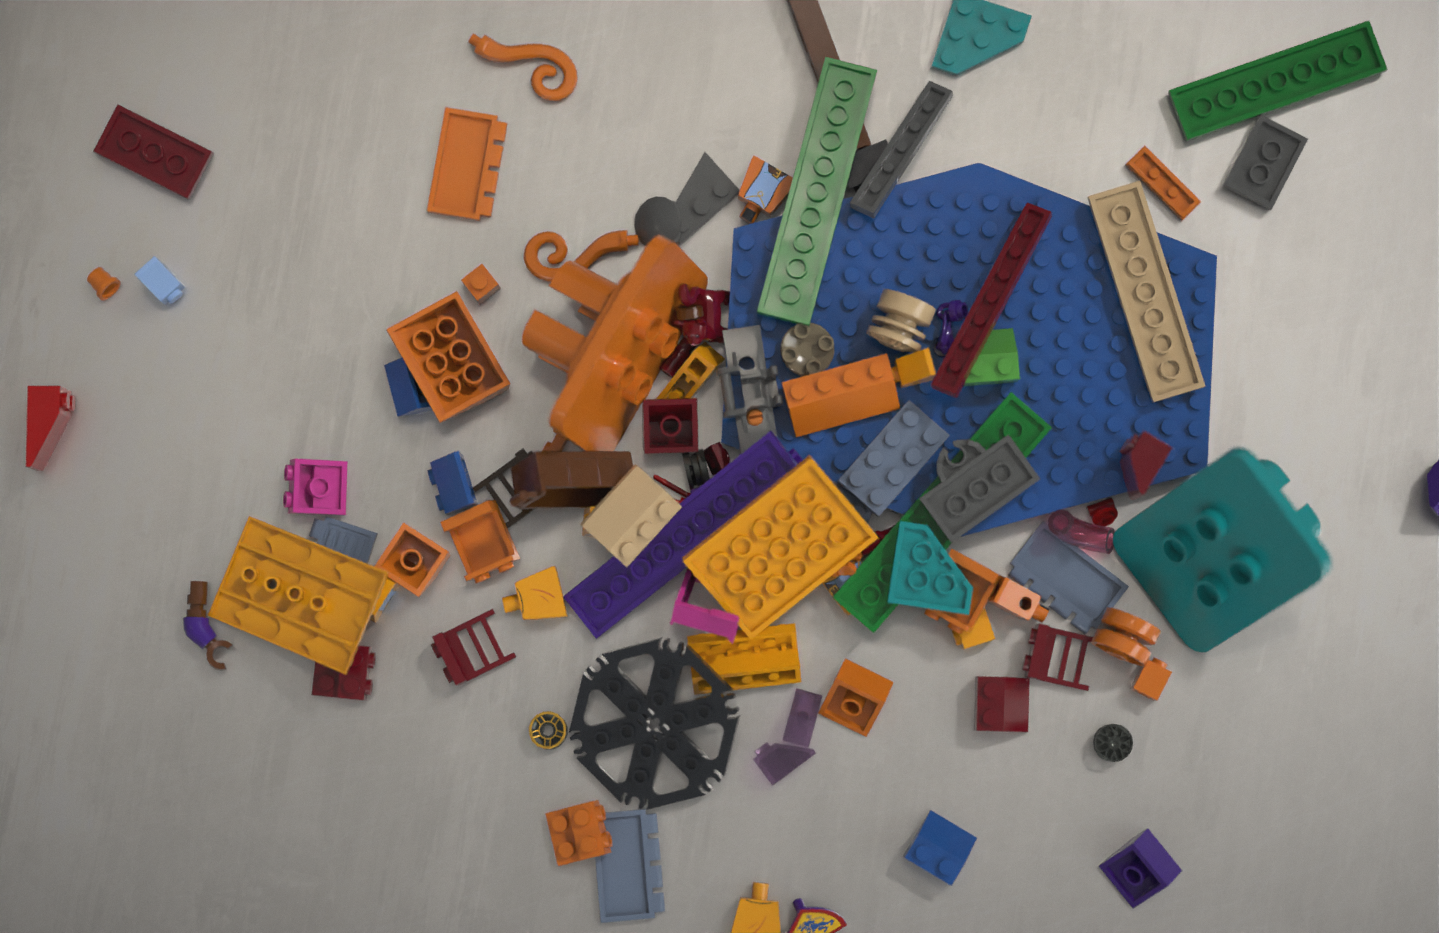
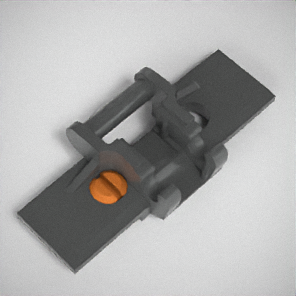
M760 325L722 330L728 367L716 370L717 376H720L725 411L723 412V418L736 419L741 454L770 431L777 437L773 408L783 404L782 395L778 394L776 376H778L777 366H771L769 369H766ZM744 358H750L755 366L752 369L744 370L739 366V363ZM733 376H740L744 408H735L731 381Z

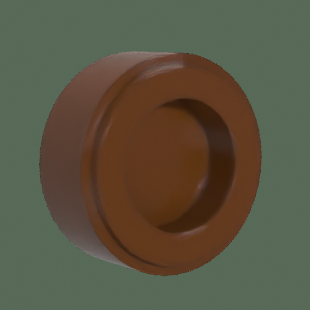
M697 304L677 308V320H688L704 316L703 306Z

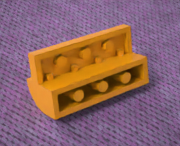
M795 623L768 626L753 639H750L743 630H737L733 644L726 636L713 633L687 636L688 645L733 690L801 682ZM691 667L694 695L711 693L712 688L710 684Z

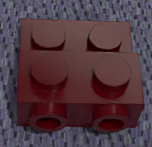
M358 646L347 674L315 662L311 695L366 701L367 695L371 696L373 680L369 679L370 668L374 669L376 653L372 652V647Z

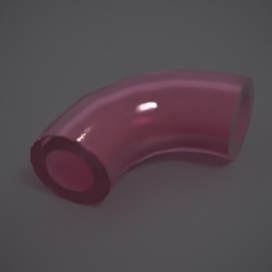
M1064 509L1053 512L1048 519L1049 530L1060 540L1068 544L1104 554H1110L1113 550L1115 530L1112 527L1085 522Z

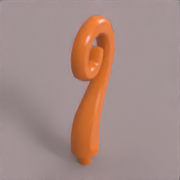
M474 33L468 43L476 47L474 53L493 62L505 63L530 58H545L556 63L562 69L564 79L562 84L555 89L546 88L542 83L543 77H554L557 74L555 67L543 64L532 73V88L539 97L545 100H562L568 97L576 88L578 81L577 69L570 57L556 47L544 44L506 46L487 35L480 38Z
M627 230L604 234L591 243L574 262L588 269L604 254L628 251V246H638V235H628ZM547 231L533 236L528 241L524 250V262L532 275L541 280L551 282L559 268L543 266L538 259V250L545 243L554 244L556 251L547 257V261L550 264H558L566 258L568 247L561 235Z

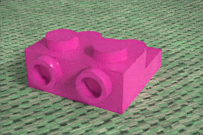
M291 459L290 465L286 464L284 469V479L289 481V491L284 492L283 506L288 508V514L346 515L348 461Z

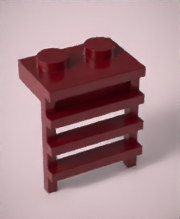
M493 609L446 632H440L432 636L434 643L431 644V647L437 659L443 658L446 665L443 668V672L449 683L454 681L456 686H460L516 658L514 652L504 656L486 618L495 614ZM480 621L499 660L491 664L472 628L473 624ZM465 628L485 666L475 671L457 632Z
M1035 624V628H1031L1028 637V644H1031L1029 655L1025 654L1022 670L1025 671L1024 677L1088 691L1089 686L1079 684L1087 644L1092 642L1093 637L1052 628L1045 624ZM1057 634L1066 636L1057 678H1052L1047 675ZM1074 638L1082 641L1073 682L1063 680L1071 641Z

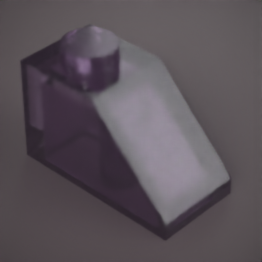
M796 688L782 737L783 741L809 748L822 695Z
M766 742L754 751L757 756L753 760L773 786L816 754V752L811 748L774 743L770 746Z

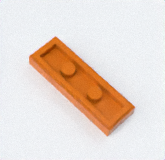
M1146 146L1140 149L1125 164L1181 222L1201 203Z

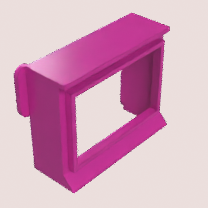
M687 568L674 604L670 624L673 625V622L684 626L726 636L733 644L739 627V617L721 610H709L688 604L695 582H701Z

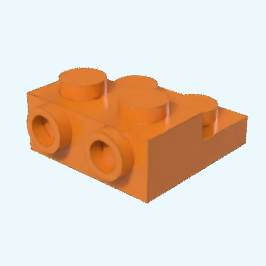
M599 800L545 813L558 866L611 853L612 837L609 831H606L604 824L606 813Z

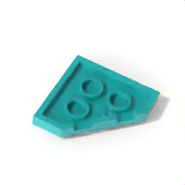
M953 0L931 68L957 76L977 64H981L1012 47L1022 44L1032 15L985 0Z
M900 521L887 602L969 615L973 592L972 585L927 525Z

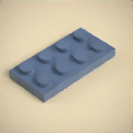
M908 400L837 482L879 517L950 435Z

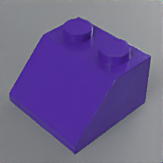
M1148 828L1130 839L1099 865L1132 908H1135L1168 887L1182 872V869Z

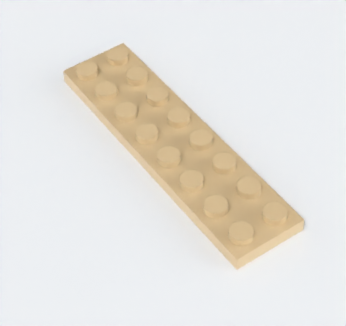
M1133 182L1088 196V202L1152 403L1204 388L1205 383L1141 182Z

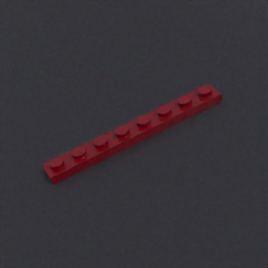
M1028 202L1026 203L931 383L933 389L955 398L958 397L1052 218L1051 211Z

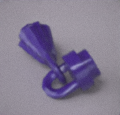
M960 300L943 303L937 309V315L939 319L943 320V325L936 349L945 355L954 341L951 321L960 322L968 314L966 303ZM944 308H949V310H945V311H944V315H943V314H942V310H943Z

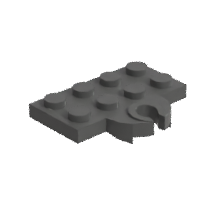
M1009 435L987 450L979 443L969 439L953 441L954 447L961 449L963 452V459L957 464L949 461L948 451L945 448L941 450L936 462L937 475L941 483L919 499L951 543L1040 480L1037 473Z

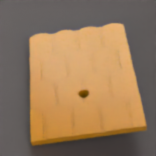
M249 516L207 616L347 674L389 572ZM276 580L277 586L271 589V582Z

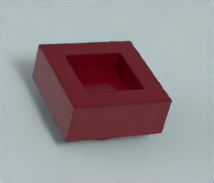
M721 442L715 443L703 450L705 460L713 476L730 463L729 454L722 447Z

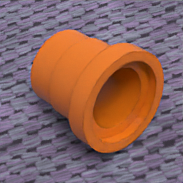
M102 267L94 269L87 277V281L95 289L96 295L101 300H106L113 296L121 285L117 277H112Z

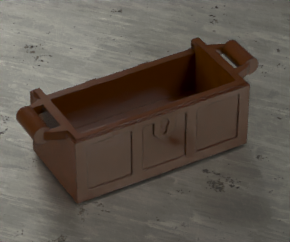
M536 451L511 468L514 496L510 498L509 503L512 507L519 509L596 507L633 467L631 452Z

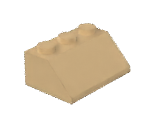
M635 464L580 525L615 558L628 567L682 506Z

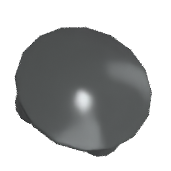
M656 196L647 199L639 207L635 215L634 227L636 235H638V239L643 245L647 246L658 235L675 243L679 241L681 237V215L679 205L675 201H671L666 197Z

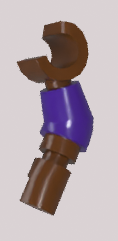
M191 581L190 594L187 595V605H190V609H187L186 617H183L185 634L201 649H207V660L211 667L219 671L227 670L225 663H217L213 658L214 652L218 648L223 647L229 650L233 645L225 640L217 641L215 639L217 634L210 626L209 618H206L207 610H203L204 605H207L208 582Z

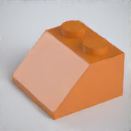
M403 522L374 567L389 572L388 578L420 597L438 576L451 555L449 551Z
M845 658L818 714L867 737L894 682Z

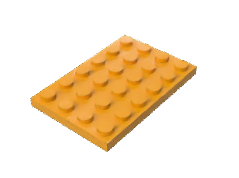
M809 455L683 556L682 560L725 611L739 617L738 626L750 639H753L878 539V536Z

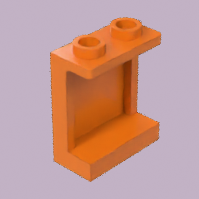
M487 500L440 522L444 532H450L467 572V575L464 576L466 581L475 580L476 584L491 578L489 573L497 569L499 573L505 572L514 567L513 562L520 559L496 500Z
M951 548L948 553L973 587L969 615L925 608L924 614L936 621L940 617L949 621L947 627L959 634H962L964 630L971 633L1002 576Z

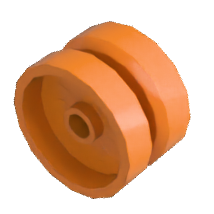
M1107 607L1101 622L1108 629H1097L1091 643L1115 658L1145 667L1151 652L1144 645H1155L1161 631L1139 617L1119 609Z

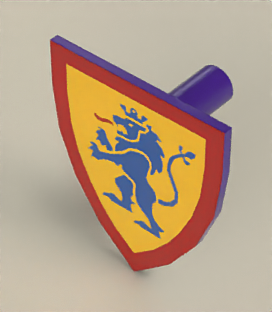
M798 898L793 901L797 914L787 933H835L847 926V923L835 911L822 907H806L803 900Z

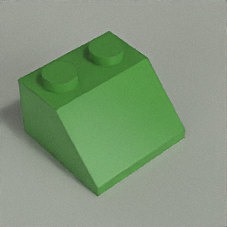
M1013 328L992 330L963 387L1015 383L1020 380L1018 351Z

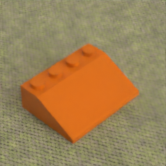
M457 291L386 329L439 423L483 404L509 390L511 383Z

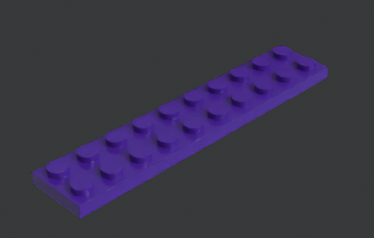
M772 431L768 432L679 503L682 508L628 567L613 556L563 596L564 599L597 639L687 568L682 560L683 556L798 464Z

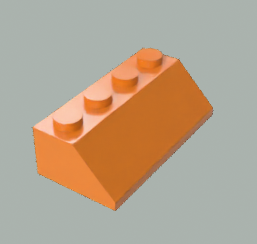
M887 354L785 381L781 385L796 438L900 409L895 380Z

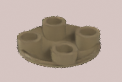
M810 323V327L797 324L790 328L782 339L780 347L782 360L789 370L801 376L824 371L828 368L834 356V340L826 329L818 324Z

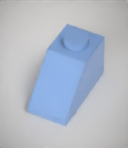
M155 256L135 273L136 277L165 305L168 302L170 304L174 303L183 294L181 291L185 286Z

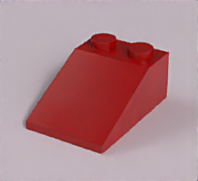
M28 386L26 467L36 471H43L71 419V411H75V396L71 395L70 390L62 386Z

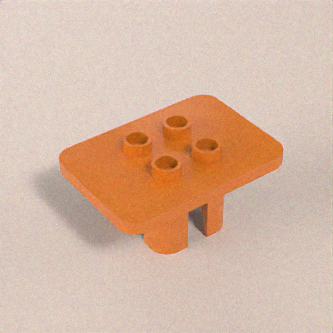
M661 235L654 237L645 247L633 270L627 273L618 284L574 261H567L558 269L549 287L580 303L581 307L578 309V312L596 321L587 337L537 310H534L525 326L522 336L523 345L528 350L538 354V358L567 374L566 385L550 414V427L582 451L615 450L641 403L648 396L652 384L661 371L660 367L674 351L682 334V328L674 324V321L677 320L676 309L686 306L679 300V286L685 283L688 286V290L693 286H698L702 289L707 288V275L675 242Z

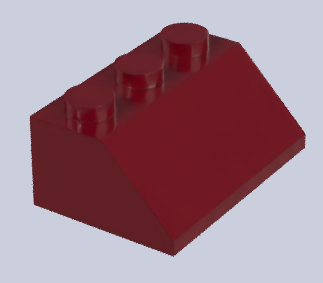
M1142 431L1138 435L1134 434L1129 439L1127 438L1119 451L1123 454L1120 459V465L1128 496L1133 501L1145 495L1172 450L1171 446L1146 431Z

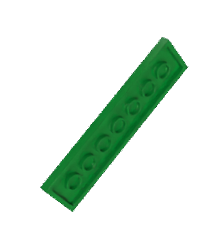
M1368 20L1169 90L1168 94L1186 141L1381 74L1388 69L1371 23Z

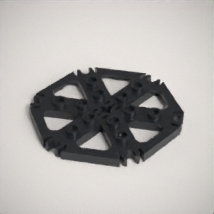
M663 637L604 652L601 654L602 656L597 657L595 660L600 664L601 669L597 671L590 665L583 673L569 732L580 731L570 737V740L579 739L582 742V747L576 748L574 754L586 752V755L578 756L576 759L620 803L623 801L624 793H627L625 805L631 803L632 797H637L640 800L639 809L645 806L648 799L646 810L704 796L707 794L706 791L710 792L713 787L709 784L708 778L713 777L717 782H720L723 779L722 775H726L740 715L736 717L729 716L736 714L740 710L739 707L730 708L727 705V700L736 697L735 693L723 695L724 692L732 691L733 688L691 646H686V652L683 655L684 642H680L677 650L673 651L669 647L670 638H667L663 642L661 649ZM644 654L653 657L654 667L647 695L619 668L620 661ZM684 666H691L710 684L712 688L711 694L674 704L682 668ZM592 690H600L625 717L594 725L587 724L584 716L590 692ZM649 718L652 720L658 718L660 720L658 724L660 730L656 727L654 729L649 728L651 723ZM713 723L720 724L723 727L724 733L718 756L715 759H710L683 731ZM635 743L627 778L624 782H616L597 763L596 757L600 752ZM662 752L687 776L689 780L688 787L665 794L655 792L653 787Z

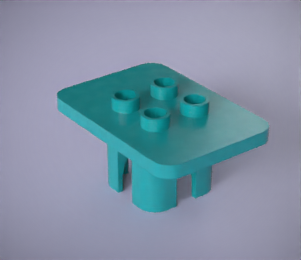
M1234 447L1127 521L1113 535V545L1120 558L1183 642L1197 652H1208L1319 583L1330 573L1332 568L1330 554L1318 539L1321 533V524L1315 512L1308 503L1299 510H1296L1281 490L1290 482L1284 471L1276 463L1267 459L1259 460L1251 451L1242 447Z

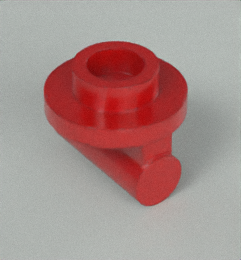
M1112 498L1086 506L1089 516H1091L1093 523L1097 526H1108L1118 516V511Z

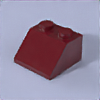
M697 398L643 400L642 446L644 454L698 452Z
M975 676L974 730L1028 732L1030 678Z

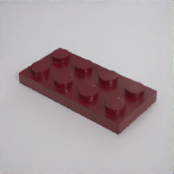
M118 104L93 150L94 153L190 200L214 154L212 151Z

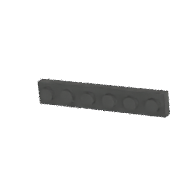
M929 80L850 202L852 209L873 219L875 218L953 97L952 90Z

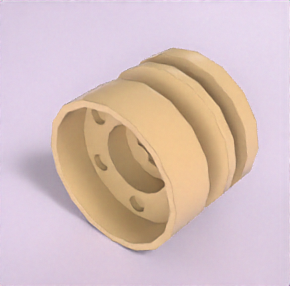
M883 289L877 307L887 315L886 317L873 315L871 321L880 327L869 326L867 334L878 340L879 343L897 351L911 353L920 351L921 345L911 339L924 341L925 335L917 330L916 326L929 327L936 309L907 294Z

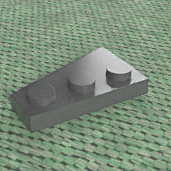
M704 152L676 201L681 215V237L678 241L680 245L734 199L740 191L706 152Z

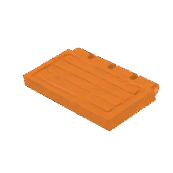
M445 107L427 207L428 213L480 221L481 216L491 217L494 198L485 197V193L495 194L499 173L490 171L489 168H500L503 146L494 145V141H505L508 123L498 121L497 115Z

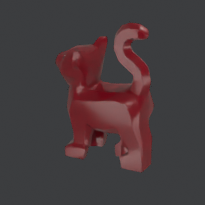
M681 284L678 288L680 302L686 306L697 304L703 306L704 316L688 320H675L674 324L682 328L683 336L692 346L699 345L702 340H707L709 343L718 342L719 344H724L722 330H728V328L720 325V304L724 302L725 305H729L730 291L702 289L698 286H693L688 290L687 284Z

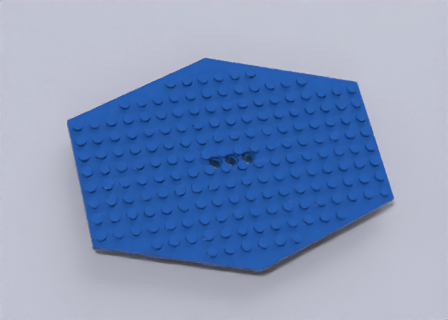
M975 163L897 184L874 219L850 207V202L854 196L843 199L811 323L818 324L826 329L834 340V356L826 370L883 354L888 355L890 366L894 367L895 359L911 354V352H901L889 348L867 334L869 326L880 327L871 321L873 315L886 317L887 314L882 312L877 305L883 289H890L917 298L936 309L929 327L916 326V329L925 335L924 341L911 340L921 345L920 350L929 348L934 370L937 373L945 356L936 354L934 350L943 325V320L939 319L937 315L939 305L952 300H960L966 303L969 313L1026 203L1036 205L1052 213V218L993 330L1013 328L1018 351L1020 380L1015 383L964 386L957 398L933 389L931 386L933 380L901 388L900 382L895 383L900 409L910 400L950 436L886 509L904 515L938 476L936 462L941 450L945 448L948 451V459L951 461L961 450L954 447L952 442L970 439L1010 392L1052 427L1026 457V460L1037 473L1040 480L960 537L1126 493L1127 488L1120 465V459L1123 454L1119 451L1127 438L1129 439L1134 434L1138 435L1142 431H1146L1172 447L1150 486L1196 474L1208 465L1217 255L1157 232L1205 387L1152 403L1089 205L982 163ZM782 216L734 228L728 329L760 325L766 369H769L771 366H777L778 376H776L778 394L782 395L783 401L781 406L773 408L777 438L788 452L794 448L803 460L810 455L832 481L837 482L900 409L795 437L781 385L782 382L803 376L795 374L787 368L782 360L780 347L786 332L797 324L757 314ZM944 308L942 314L944 315V311L949 310V308ZM965 318L962 319V321L960 322L951 321V328L954 339L957 336ZM744 358L740 361L739 366L744 370L754 368L755 364L752 359ZM733 376L731 381L735 408H744L740 376ZM723 418L721 443L740 450L736 419Z

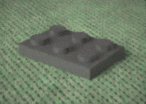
M1260 115L1223 187L1271 210L1308 138Z

